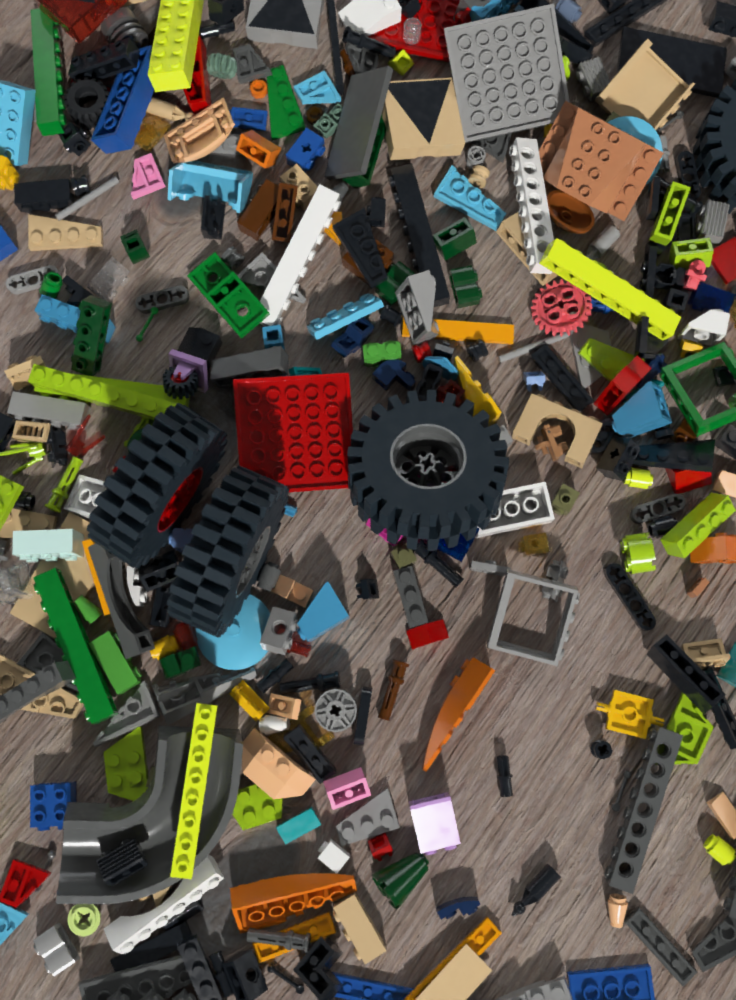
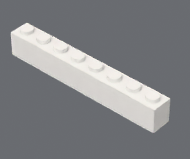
M319 184L260 300L261 304L270 313L260 323L265 327L281 324L283 319L281 315L284 310L287 311L291 303L289 299L292 293L296 294L299 288L298 281L300 277L304 278L308 270L306 265L309 260L312 261L316 254L315 248L317 244L320 245L325 236L323 232L325 228L330 227L333 220L331 216L334 211H338L341 205L340 194Z

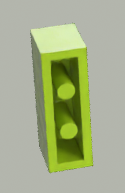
M674 181L669 185L649 237L650 241L665 246L672 241L691 187Z

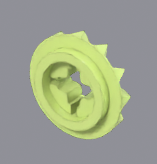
M76 904L68 914V926L78 936L91 935L101 923V913L97 906L93 904ZM81 913L83 915L90 913L88 917L89 923L85 921L80 925L78 924L82 919Z

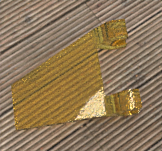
M311 704L299 713L298 720H290L289 730L273 733L268 738L286 753L293 750L283 737L299 724H301L318 747L325 745L335 736L331 731H328L322 737L317 738L305 721L308 716L314 713L315 708Z

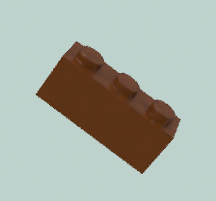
M266 179L263 184L261 183L258 186L256 195L249 200L247 209L237 219L239 231L257 241L260 239L275 216L279 189L277 184Z
M279 182L272 240L290 243L298 185Z

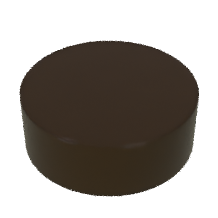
M311 106L306 112L307 121L314 125L322 117L324 111L319 106Z

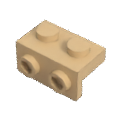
M30 356L25 359L26 362L11 364L4 371L16 391L32 385L28 380L33 364L46 367L41 356Z
M721 638L681 645V649L701 670L710 665H714V667L725 666L731 658L730 654H726Z

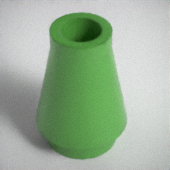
M83 595L73 602L84 621H88L89 624L102 614L99 611L100 608Z

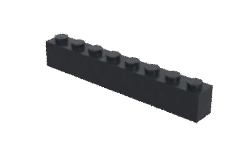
M413 164L391 168V176H388L390 187H394L393 198L394 202L399 205V209H397L399 219H403V234L408 237L407 249L413 255V259H411L412 267L414 270H417V273L429 270L430 274L434 276L436 281L434 307L449 304V291Z

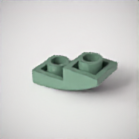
M339 103L328 114L324 113L313 125L326 139L337 131L343 108Z

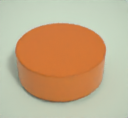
M256 79L251 82L250 92L254 98L262 99L267 95L268 87L265 81Z

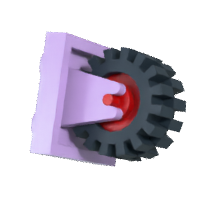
M172 349L169 352V370H165L162 378L164 392L169 397L173 396V399L179 397V400H182L184 396L187 399L189 395L193 396L195 395L194 392L197 393V391L205 393L209 388L207 360Z

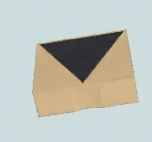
M452 78L390 81L382 111V118L386 126V141L390 160L415 159L422 156L443 157L460 155L465 145V139Z

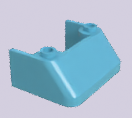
M199 161L178 163L169 170L168 200H172L176 196L180 200H190L194 196L205 198V195L215 200L219 197L222 201L228 202V205L232 206L236 213H240L247 206L253 172Z

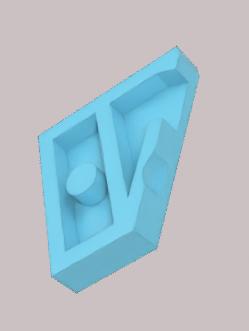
M325 70L293 86L302 104L341 102V96Z

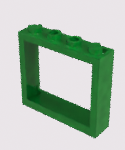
M725 342L676 361L661 369V380L664 382V385L696 437L736 421V407L703 420L675 375L720 356L736 380V359L733 350Z

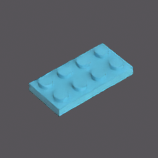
M364 294L359 298L360 300L354 303L348 302L343 305L342 309L338 311L332 310L326 314V317L310 321V325L306 327L309 333L318 340L384 307L383 302L373 294Z

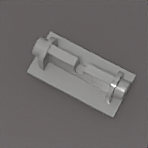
M552 560V563H549L546 576L553 578V581L563 583V579H566L568 575L567 564L561 561L559 565V561ZM543 586L541 593H543V598L550 599L551 596L557 602L558 597L562 596L563 591Z

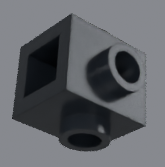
M72 122L64 128V133L58 134L65 149L69 153L74 152L78 157L92 145L88 139V133L82 127L80 129L76 127Z

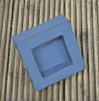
M542 371L523 372V380L527 390L531 392L533 384H537L539 391L543 389L545 374Z

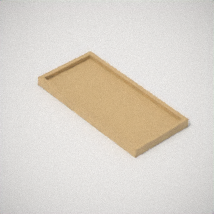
M69 512L60 529H74L84 534V540L90 539L88 537L90 532L87 531V525L90 522ZM85 551L84 557H77V561H65V559L58 558L56 562L45 561L46 559H41L10 614L53 638L57 637L55 631L49 627L47 621L49 616L41 607L40 602L42 598L34 589L33 584H35L33 577L57 568L63 574L73 602L81 595L87 599L95 584Z

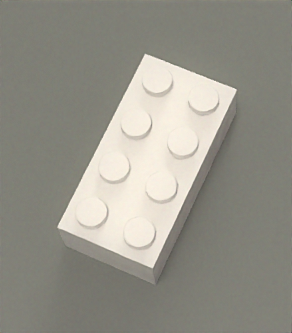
M546 482L504 490L495 516L491 514L490 522L484 530L477 526L476 538L551 523L555 518Z

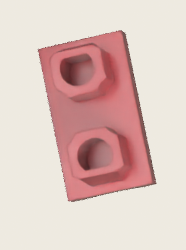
M694 260L690 263L688 270H685L683 289L688 291L696 290L698 284L706 280L707 275H702L706 269L703 261Z

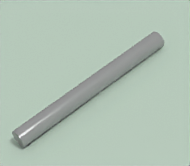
M114 176L55 214V217L58 221L62 220L118 184L119 180Z
M566 332L563 333L562 337H560V333H557L555 336L552 335L498 356V360L500 363L539 349L545 344L549 345L569 336Z

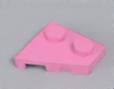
M151 153L134 159L133 189L131 191L133 200L165 188Z

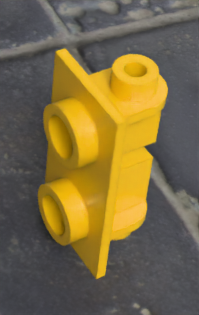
M244 680L229 693L256 722L270 709Z

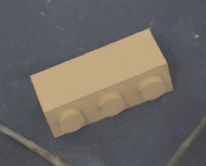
M356 892L334 903L333 916L338 923L341 921L344 926L343 933L348 942H353L355 946L353 951L358 960L362 959L364 964H367L386 952V945Z

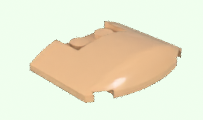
M224 97L163 135L173 163H186L203 158L216 150L227 139L235 124Z

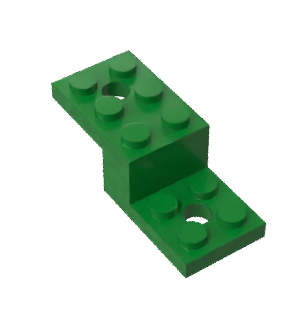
M215 252L187 275L241 339L270 315L234 271L232 272ZM212 274L218 275L215 282H209V277ZM241 308H248V313L245 316L238 314Z

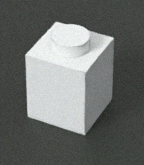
M330 839L329 842L324 841L318 849L320 852L318 859L336 874L350 858V853L333 839Z

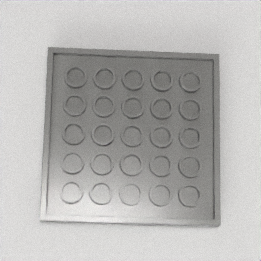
M554 3L444 28L465 143L553 124L565 100L570 102Z

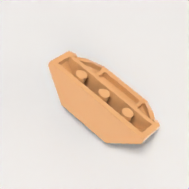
M255 727L243 741V774L272 799L303 796L316 780Z

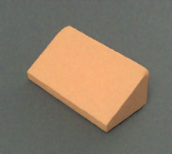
M724 470L717 472L712 490L736 498V474Z
M722 791L706 803L731 839H736V810Z

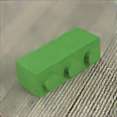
M107 631L88 643L117 694H123L142 682L140 670L137 666L134 667L130 661L132 657L125 658L117 632Z

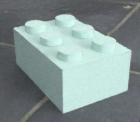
M74 529L13 531L12 555L19 557V560H26V562L31 563L38 562V559L56 562L58 558L65 559V561H77V557H84V547L82 544L84 534Z

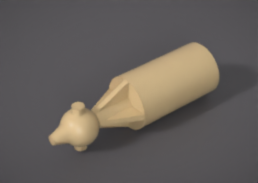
M152 97L146 113L171 121L182 119L187 121L195 116L192 112L185 113L176 104Z

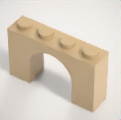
M531 394L513 431L512 439L530 446L538 427L543 422L550 419L562 420L572 428L574 440L567 452L565 462L582 469L603 423L596 417L582 415L577 409L570 410L560 402H551L541 394Z

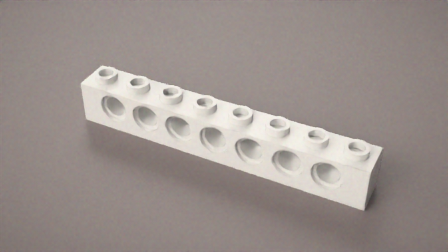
M516 137L513 145L510 146L509 155L512 158L511 169L514 171V186L517 189L516 200L519 202V217L522 220L521 231L524 233L526 263L529 265L530 273L551 274L552 271L539 264L548 244L554 240L537 139Z

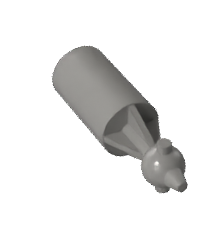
M608 225L588 246L586 257L591 260L601 257L620 237L618 229L613 225Z

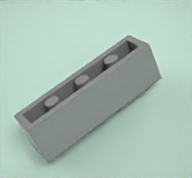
M13 391L7 413L13 416L14 420L50 423L52 427L61 428V426H67L70 430L79 431V428H87L91 407L83 402Z

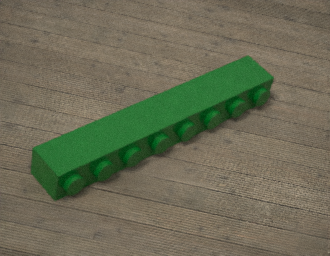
M52 7L31 10L36 121L42 136L64 133V125H66V118L63 113L65 103L62 99V96L65 94L61 84L64 79L60 70L63 64L59 53H62V49L58 42L61 39L58 29L60 21L58 15L54 14Z
M53 568L33 577L35 584H33L34 589L42 598L40 602L41 607L49 616L47 620L49 627L55 631L57 636L55 637V642L58 648H61L63 651L62 660L68 661L76 677L72 683L73 685L76 684L78 700L84 704L86 709L84 711L85 718L91 724H98L119 714L97 658L88 644L90 641L61 570Z

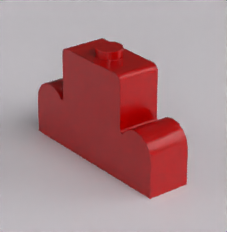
M637 355L614 377L593 404L608 416L652 368Z

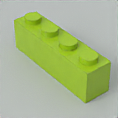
M710 493L660 540L667 554L685 559L736 510L729 495Z

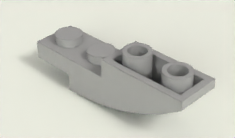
M565 976L547 982L544 979L495 1000H572V995Z

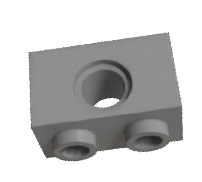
M277 607L272 608L260 640L263 650L286 655L287 649L290 650L292 646L293 632H296V629H298L297 623L299 620L295 612ZM285 629L282 634H277L278 630Z

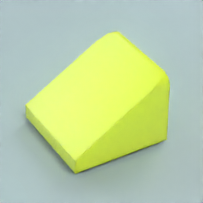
M404 49L399 51L388 62V65L401 76L415 64Z

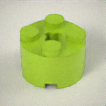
M649 532L625 535L622 542H620L621 552L626 554L624 561L625 572L636 574L656 570V565H652V560L656 559L652 539L648 538Z

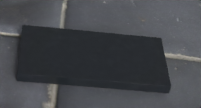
M624 26L621 33L616 74L636 50L649 39L653 43L650 49L688 85L691 83L695 84L690 89L692 93L719 97L723 90L727 48Z

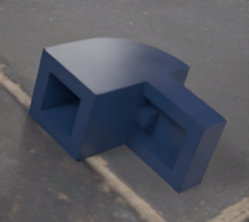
M362 317L350 323L345 333L335 339L331 346L345 358L352 352H357L371 335L374 326L366 318Z
M397 359L383 362L372 374V379L386 391L395 381H398L409 391L415 387L416 383L415 377L410 372H404L406 370V363Z

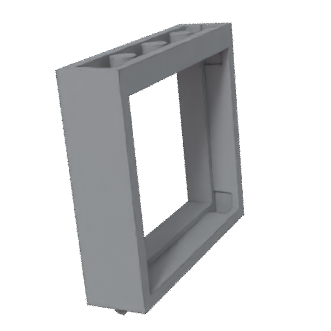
M507 569L489 633L487 647L557 666L559 660H562V656H564L563 644L569 639L570 631L568 626L569 623L574 621L575 612H573L574 605L579 603V590L576 586ZM515 579L568 592L551 653L498 640Z

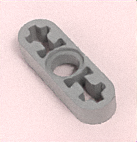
M48 265L10 276L6 280V287L13 294H22L40 288L43 281L40 276L41 274L45 276L49 272H56L60 275V272L55 266ZM37 276L38 281L35 284H30V277ZM14 282H17V283H18V284H17V288H14V287H13V286H14Z

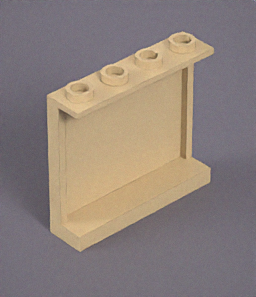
M647 39L594 101L609 115L614 111L621 117H638L648 122L656 130L658 127L662 128L668 121L667 116L670 113L674 114L680 107L678 103L682 99L686 100L692 93L690 89L695 84L691 83L688 85L650 49L653 43Z

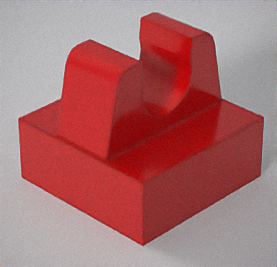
M386 832L367 841L374 859L382 861L381 856L387 853L389 856L393 855V849Z

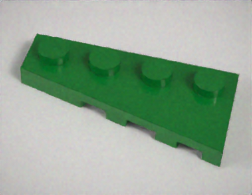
M283 65L270 69L272 76L267 77L272 141L306 129Z

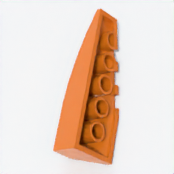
M474 657L464 661L460 667L463 671L459 677L455 675L449 684L452 687L440 707L426 746L422 769L427 772L442 750L441 746L445 745L452 736L453 728H456L463 720L465 710L467 711L472 707L495 672L494 669Z
M333 873L286 875L265 880L261 879L230 888L232 911L240 934L248 932L249 927L261 929L286 922V917L293 914L300 916L304 914L305 909L312 906L316 909L323 906L324 902L329 899L336 901L357 892L354 875Z

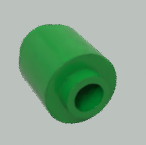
M56 272L46 274L39 289L40 294L56 299L63 284L62 277Z

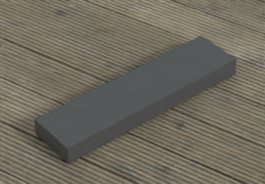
M638 906L624 919L626 925L683 987L697 974L695 968Z

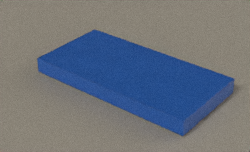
M649 964L567 972L572 1000H655L651 966Z

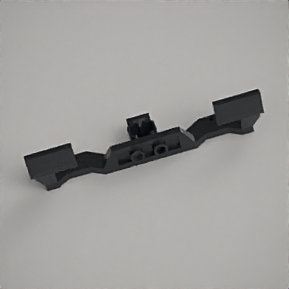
M654 177L648 188L646 220H653L654 222L666 191H660V177ZM677 227L672 241L667 246L653 241H649L645 246L644 261L641 265L643 278L640 280L639 289L652 299L654 287L663 290L670 288L681 290L684 286L686 268L678 267L676 269L674 265L665 263L656 266L657 256H660L672 242L676 241ZM642 316L637 323L634 358L638 355L641 359L655 360V354L669 342V338L662 341L648 332L649 317Z

